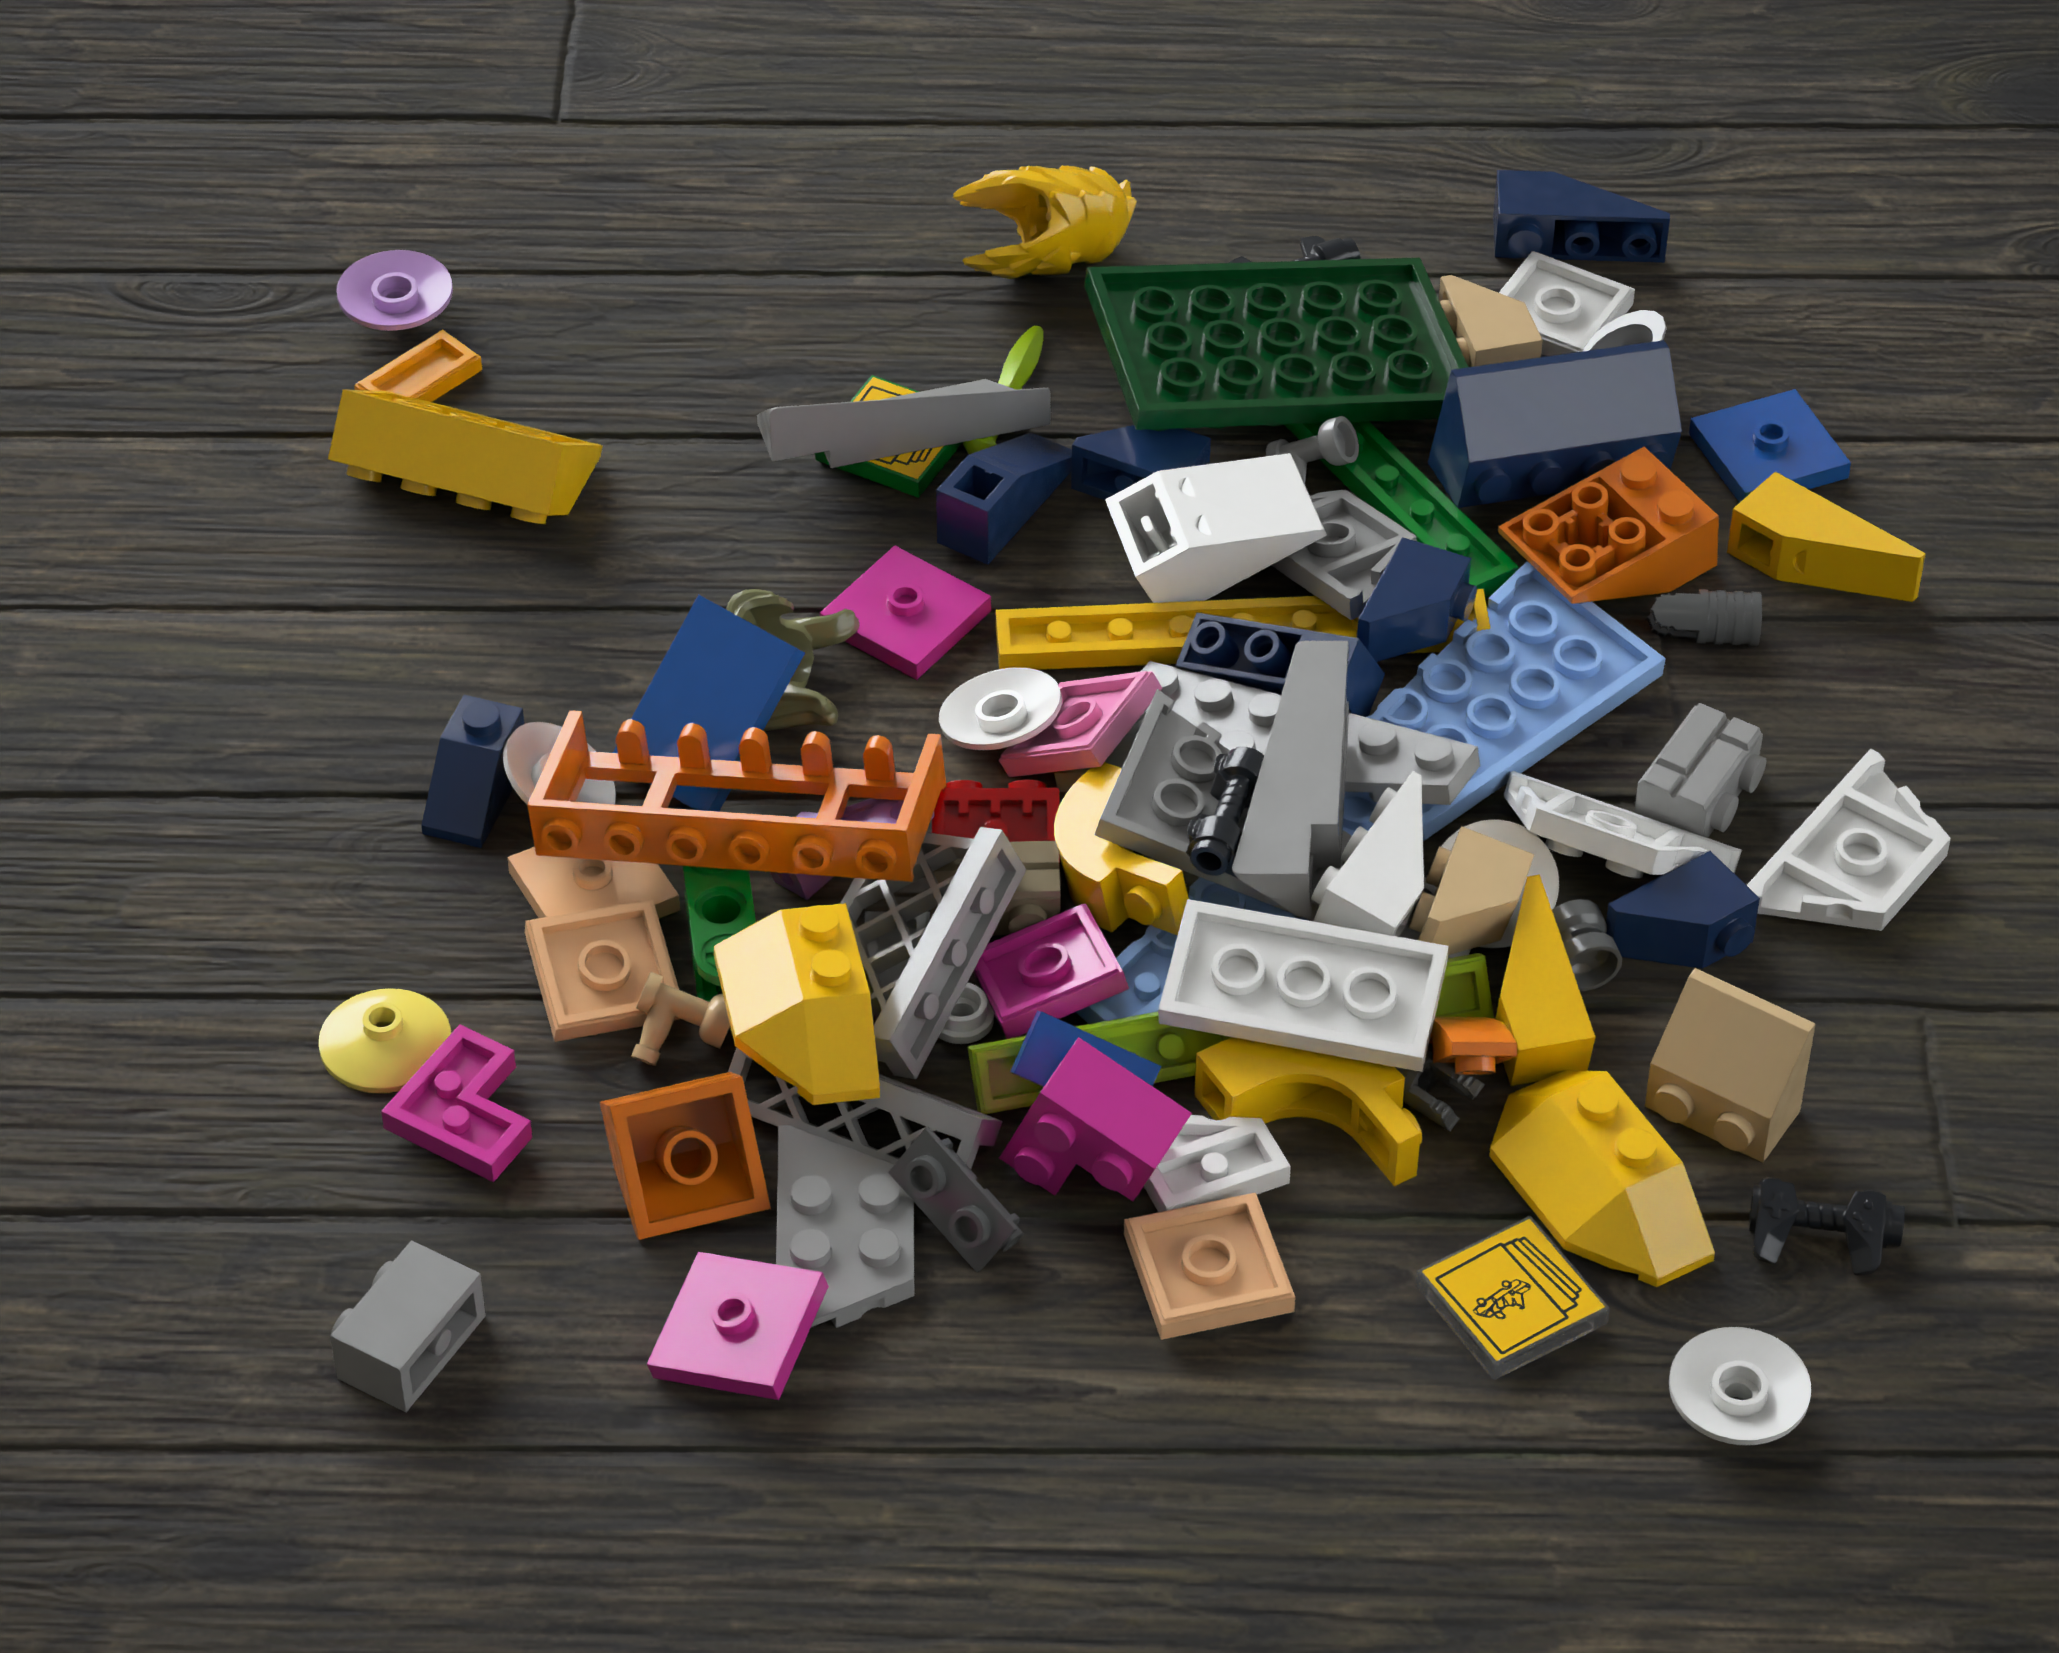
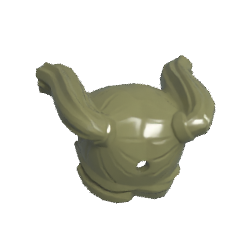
M759 589L743 590L734 594L729 600L726 610L805 652L763 731L813 724L824 726L836 724L838 720L836 706L821 693L806 689L805 686L807 685L813 665V650L842 643L854 635L860 627L859 619L855 616V613L852 610L844 609L826 616L783 619L781 618L782 614L794 612L793 603L789 602L787 598L775 595L771 591Z

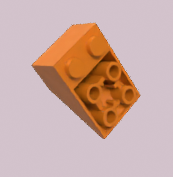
M1646 447L1636 450L1498 526V533L1571 604L1669 593L1716 567L1718 561L1719 515Z

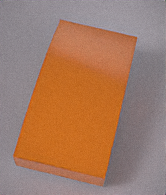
M1435 1016L1429 1044H1433V1063H1455V1074L1496 1073L1495 1064L1517 1056L1516 1040L1506 1026L1496 1019L1489 1017Z

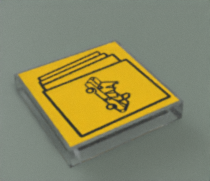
M1531 1216L1417 1270L1416 1287L1493 1380L1608 1324L1610 1308Z

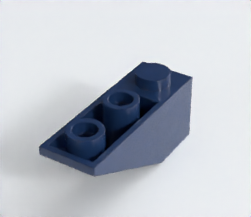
M1497 170L1493 211L1494 256L1498 258H1527L1532 251L1554 259L1665 263L1670 213L1556 172Z
M1028 433L969 454L936 490L937 543L989 564L1072 471V449L1034 433Z
M1198 612L1195 615L1175 665L1176 668L1281 695L1295 645L1298 642L1348 641L1349 657L1346 696L1347 701H1349V713L1363 717L1369 716L1385 675L1359 638Z

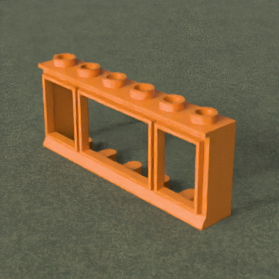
M569 711L527 806L535 851L538 856L913 882V869L941 789L946 788L941 734L927 735L915 772L906 773L895 772L892 744L886 737L879 735L872 736L867 742L863 753L865 770L833 768L830 740L825 734L817 731L807 734L801 748L803 766L772 764L768 736L763 730L755 727L745 730L739 744L741 762L710 760L706 731L700 725L693 723L685 725L678 738L679 757L649 756L645 728L640 722L632 719L625 720L616 736L618 753L589 752L582 711ZM585 779L651 783L642 806L576 802ZM677 785L825 795L816 818L668 808ZM850 797L904 801L896 824L841 820Z

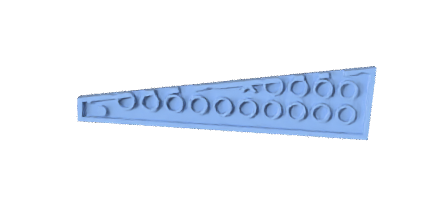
M1527 561L1489 597L1487 611L1490 629L1477 631L1478 624L1476 618L1473 621L1467 619L1454 631L1453 640L1438 655L1431 653L1418 666L1417 675L1404 688L1394 689L1378 705L1377 710L1367 718L1478 746L1480 767L1451 805L1422 804L1423 841H1425L1507 784L1510 772H1524L1661 677L1666 658L1592 601L1571 604ZM1345 792L1343 830L1351 836L1359 826L1369 831L1374 824L1369 819L1377 802L1370 798L1369 792ZM1201 877L1190 886L1188 897L1191 900L1308 920ZM1150 925L1141 939L1132 942L1116 958L1124 972L1129 989L1076 1011V1013L1088 1024L1158 1012L1177 935Z

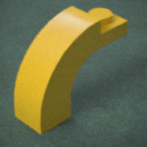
M1106 762L1101 767L1090 768L1073 784L1064 796L1056 813L1054 823V836L1068 891L1074 905L1078 906L1086 903L1097 925L1110 932L1116 930L1126 919L1131 918L1141 924L1152 925L1155 928L1178 936L1186 902L1189 899L1182 870L1133 853V850L1094 835L1122 768Z
M1235 1037L1221 1041L1196 1053L1195 1098L1213 1120H1223L1228 1117L1262 1118L1265 1124L1290 1117H1307L1323 1120L1341 1128L1352 1136L1394 1187L1417 1176L1422 1132L1414 1115L1408 1109L1403 1108L1405 1077L1395 1067Z

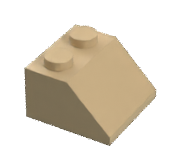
M1695 968L1687 979L1650 1063L1645 1107L1659 1113L1671 1122L1685 1125L1718 1141L1730 1150L1739 1151L1763 1163L1800 1112L1815 1023Z

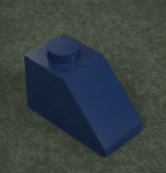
M1134 425L1077 437L1072 444L1071 489L1106 500L1157 471L1210 464L1211 438L1182 428L1164 431L1151 429L1136 430Z
M1404 537L1401 538L1358 618L1357 638L1360 639L1376 662L1444 643L1447 641L1458 619L1462 621L1468 619L1477 593V586L1469 584L1472 558Z
M463 695L440 737L421 825L422 834L482 848L513 790V786L504 768L503 749L510 735L518 727L524 725L523 708Z
M1708 851L1609 903L1606 934L1613 937L1622 957L1703 969L1725 956L1732 957L1741 953L1753 942L1760 898L1711 851Z

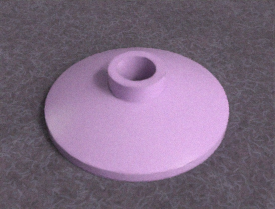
M390 250L366 256L349 266L341 275L337 284L338 303L348 318L362 326L387 331L409 329L431 321L448 306L453 293L450 273L442 263L429 255L409 250Z

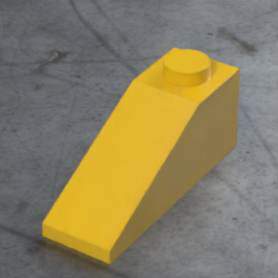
M1540 874L1527 876L1495 1018L1506 1026L1517 1042V1056L1503 1061L1511 1086L1541 1081L1563 1070L1587 1071L1595 1041V1034Z

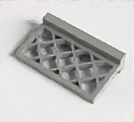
M980 827L974 839L926 832L913 869V882L926 876L930 885L929 889L898 905L893 893L913 882L854 878L840 903H846L866 980H870L874 993L870 994L872 1015L881 1011L874 1024L877 1061L885 1062L894 1076L917 1079L1027 870L1001 829ZM957 858L963 859L954 876L938 883L933 871ZM885 898L890 910L858 927L856 921L862 910ZM938 906L927 927L911 935L906 922ZM898 927L903 940L870 957L865 944ZM910 958L900 978L883 987L878 974Z

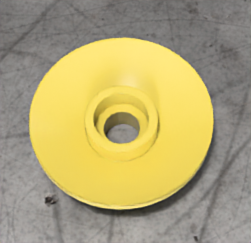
M403 989L372 990L346 1000L331 1012L320 1031L319 1051L326 1070L343 1085L368 1093H393L400 1091L451 1034V1028L443 1010L435 1002L421 994Z

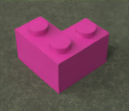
M1078 1037L1039 1093L999 1159L1013 1167L1024 1180L1040 1185L1054 1196L1077 1164L1091 1173L1102 1186L1118 1191L1131 1201H1134L1192 1113Z

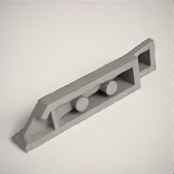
M982 379L881 400L775 407L757 415V424L772 462L825 452L830 467L834 468L1050 425L1049 388L1016 390L988 379Z
M1300 641L1295 645L1232 866L1233 873L1239 880L1297 917H1311L1312 915L1311 897L1313 894L1314 868L1341 867L1349 728V701H1347L1346 696L1349 657L1348 641Z

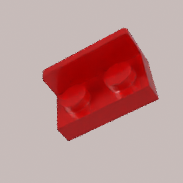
M973 780L947 782L946 788L941 789L934 809L935 816L932 818V833L974 839L979 828L986 827L1003 830L1009 842L1056 841L1054 823L1060 805L1059 788H1046V784L1038 780L1013 781L1008 784V788H983L980 782Z

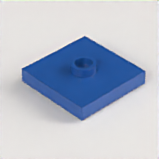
M1796 389L1690 419L1689 435L1739 503L1774 472L1807 489L1849 478L1851 462Z

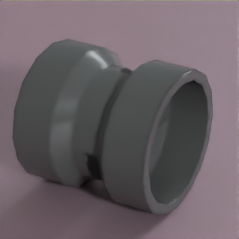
M1577 899L1567 901L1552 909L1579 990L1596 989L1613 979L1622 967L1623 958L1613 937L1606 934L1607 924L1598 905L1590 900Z

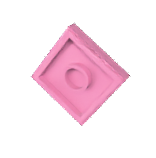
M1153 671L1060 682L1058 685L1062 695V706L1054 721L1036 736L1007 747L1002 753L999 762L1009 777L1101 767L1151 704L1156 690L1161 691L1163 688Z

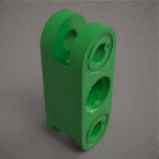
M683 866L685 906L696 995L698 998L710 1002L722 990L714 959V946L756 922L749 870Z

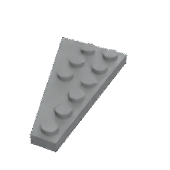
M1149 661L1140 671H1153L1163 688L1161 692L1175 701L1172 710L1196 727L1204 721L1220 732L1222 735L1219 743L1230 751L1236 747H1250L1263 753V755L1265 754L1281 695ZM1148 708L1106 759V763L1123 767ZM1349 713L1345 792H1369L1370 798L1374 802H1378L1388 787L1398 792L1412 771H1415L1421 775L1422 804L1451 805L1480 767L1478 746ZM1090 768L1054 772L1059 792H1068L1073 784Z
M1157 689L1103 810L1094 835L1289 912L1227 873L1217 876L1206 875L1192 865L1190 856L1186 854L1190 842L1187 828L1191 820L1198 821L1200 814L1214 815L1219 802L1210 794L1216 777L1214 761L1216 756L1228 754L1230 750L1219 743L1222 735L1220 732L1204 721L1197 727L1172 710L1175 701ZM1244 808L1238 823L1241 832L1243 831L1249 808ZM1344 830L1342 832L1341 856L1352 837ZM1341 861V867L1336 869L1340 870L1345 862ZM1314 868L1313 892L1328 868ZM1424 877L1423 891L1434 895L1436 887L1425 883L1426 877ZM1312 900L1311 917L1303 918L1313 921L1320 904ZM1407 927L1401 937L1418 940L1420 932ZM1471 949L1448 955V958L1469 955Z

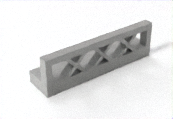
M736 1048L728 1072L743 1076L745 1083L753 1059ZM879 1074L880 1098L859 1100L866 1104L854 1110L850 1101L837 1102L842 1116L821 1126L809 1123L798 1098L800 1096L797 1093L798 1087H794L778 1077L776 1079L782 1090L781 1094L762 1103L748 1099L750 1113L754 1118L777 1127L778 1125H790L895 1164L900 1159L893 1154L905 1148L907 1150L921 1132L929 1127L935 1134L942 1132L961 1140L956 1154L971 1170L979 1145L994 1146L1002 1124L1001 1120ZM787 1102L792 1116L774 1108ZM878 1109L891 1113L902 1138L882 1149L868 1146L858 1119ZM908 1120L926 1127L913 1133ZM846 1125L852 1139L833 1131Z

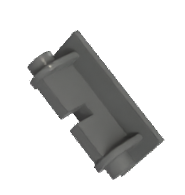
M927 1127L888 1173L978 1273L1000 1248L1005 1252L1023 1237L1024 1233L1017 1226L1020 1218L1015 1213L1010 1214L987 1188L983 1189L976 1181L978 1177L952 1149L953 1143L949 1138L940 1140Z

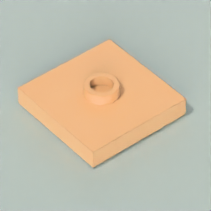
M535 847L508 857L509 873L538 918L653 899L658 918L680 911L679 894L658 864L536 855Z
M653 899L527 920L525 922V936L554 1042L643 1026L648 1013L636 1009V1006L650 972L663 976L661 983L679 990Z
M1256 1192L1124 1219V1236L1161 1340L1294 1312L1295 1295Z

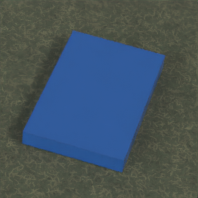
M698 594L631 718L640 722L645 728L649 756L679 757L678 738L683 727L693 723L700 725L706 731L710 760L741 762L739 744L745 730L752 727L764 730L805 652ZM616 745V747H615L613 753H618L617 745ZM677 785L672 797L695 810L719 812L731 789Z

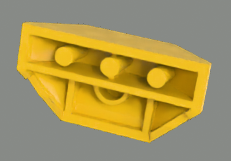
M846 903L779 910L714 946L716 968L734 1043L738 1049L774 1076L798 1087L797 1093L812 1105L880 1098L870 991Z
M1563 1070L1508 1095L1490 1146L1489 1157L1563 1249L1611 1269L1639 1274L1638 1280L1655 1287H1659L1714 1261L1715 1251L1683 1162L1607 1071Z

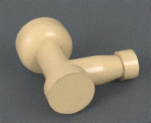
M650 972L636 1006V1009L644 1011L648 1015L643 1025L640 1043L635 1045L631 1057L656 1066L661 1054L658 1051L667 1038L675 1017L699 1026V1036L702 1041L720 1049L730 1026L723 994L714 996L708 1002L661 983L663 976Z

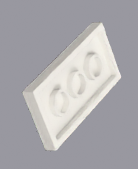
M1187 899L1158 1009L1159 1024L1423 1072L1448 962L1449 946Z

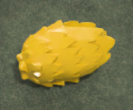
M1063 165L1059 169L1021 166L1019 170L993 171L990 174L984 175L982 179L961 187L953 193L954 199L959 200L962 206L994 209L1014 220L1018 225L1017 234L1021 236L1022 243L986 250L984 254L963 259L964 265L973 268L975 271L988 272L1007 279H1015L1028 273L1033 275L1069 273L1072 264L1078 262L1092 264L1103 261L1113 252L1123 238L1137 203L1136 199L1131 197V187L1128 180L1118 184L1105 170L1096 167H1090L1087 170Z

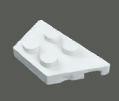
M1870 749L1747 886L1760 898L1758 914L1882 931L1947 857L1951 838L1934 818L1927 816L1921 810L1920 801L1907 786L1897 788L1883 772L1884 758L1878 752Z
M1515 771L1510 772L1504 792L1505 799L1528 831L1547 838L1545 845L1549 849L1573 857H1581L1584 851L1607 859L1606 868L1624 876L1642 878L1644 872L1650 875H1664L1708 851H1711L1735 874L1742 852L1741 849Z

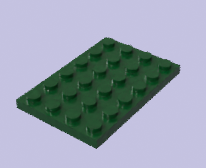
M1420 257L1087 267L1084 287L1136 430L1151 429L1164 431L1174 428L1201 427L1221 429L1228 426L1255 425L1277 427L1284 424L1324 423L1326 420L1339 416L1347 418L1350 422L1439 420L1451 370L1468 367Z

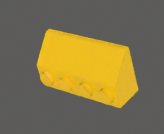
M342 390L328 460L347 464L346 475L381 482L383 474L402 478L401 489L409 492L436 496L437 488L457 492L455 502L477 509L491 510L492 502L512 506L510 516L513 518L537 524H546L547 516L568 515L601 457L603 445L388 391Z

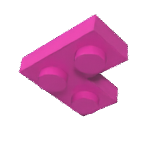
M459 1024L381 1111L383 1128L494 1182L532 1139L531 1120L488 1100L516 1068L514 1050Z

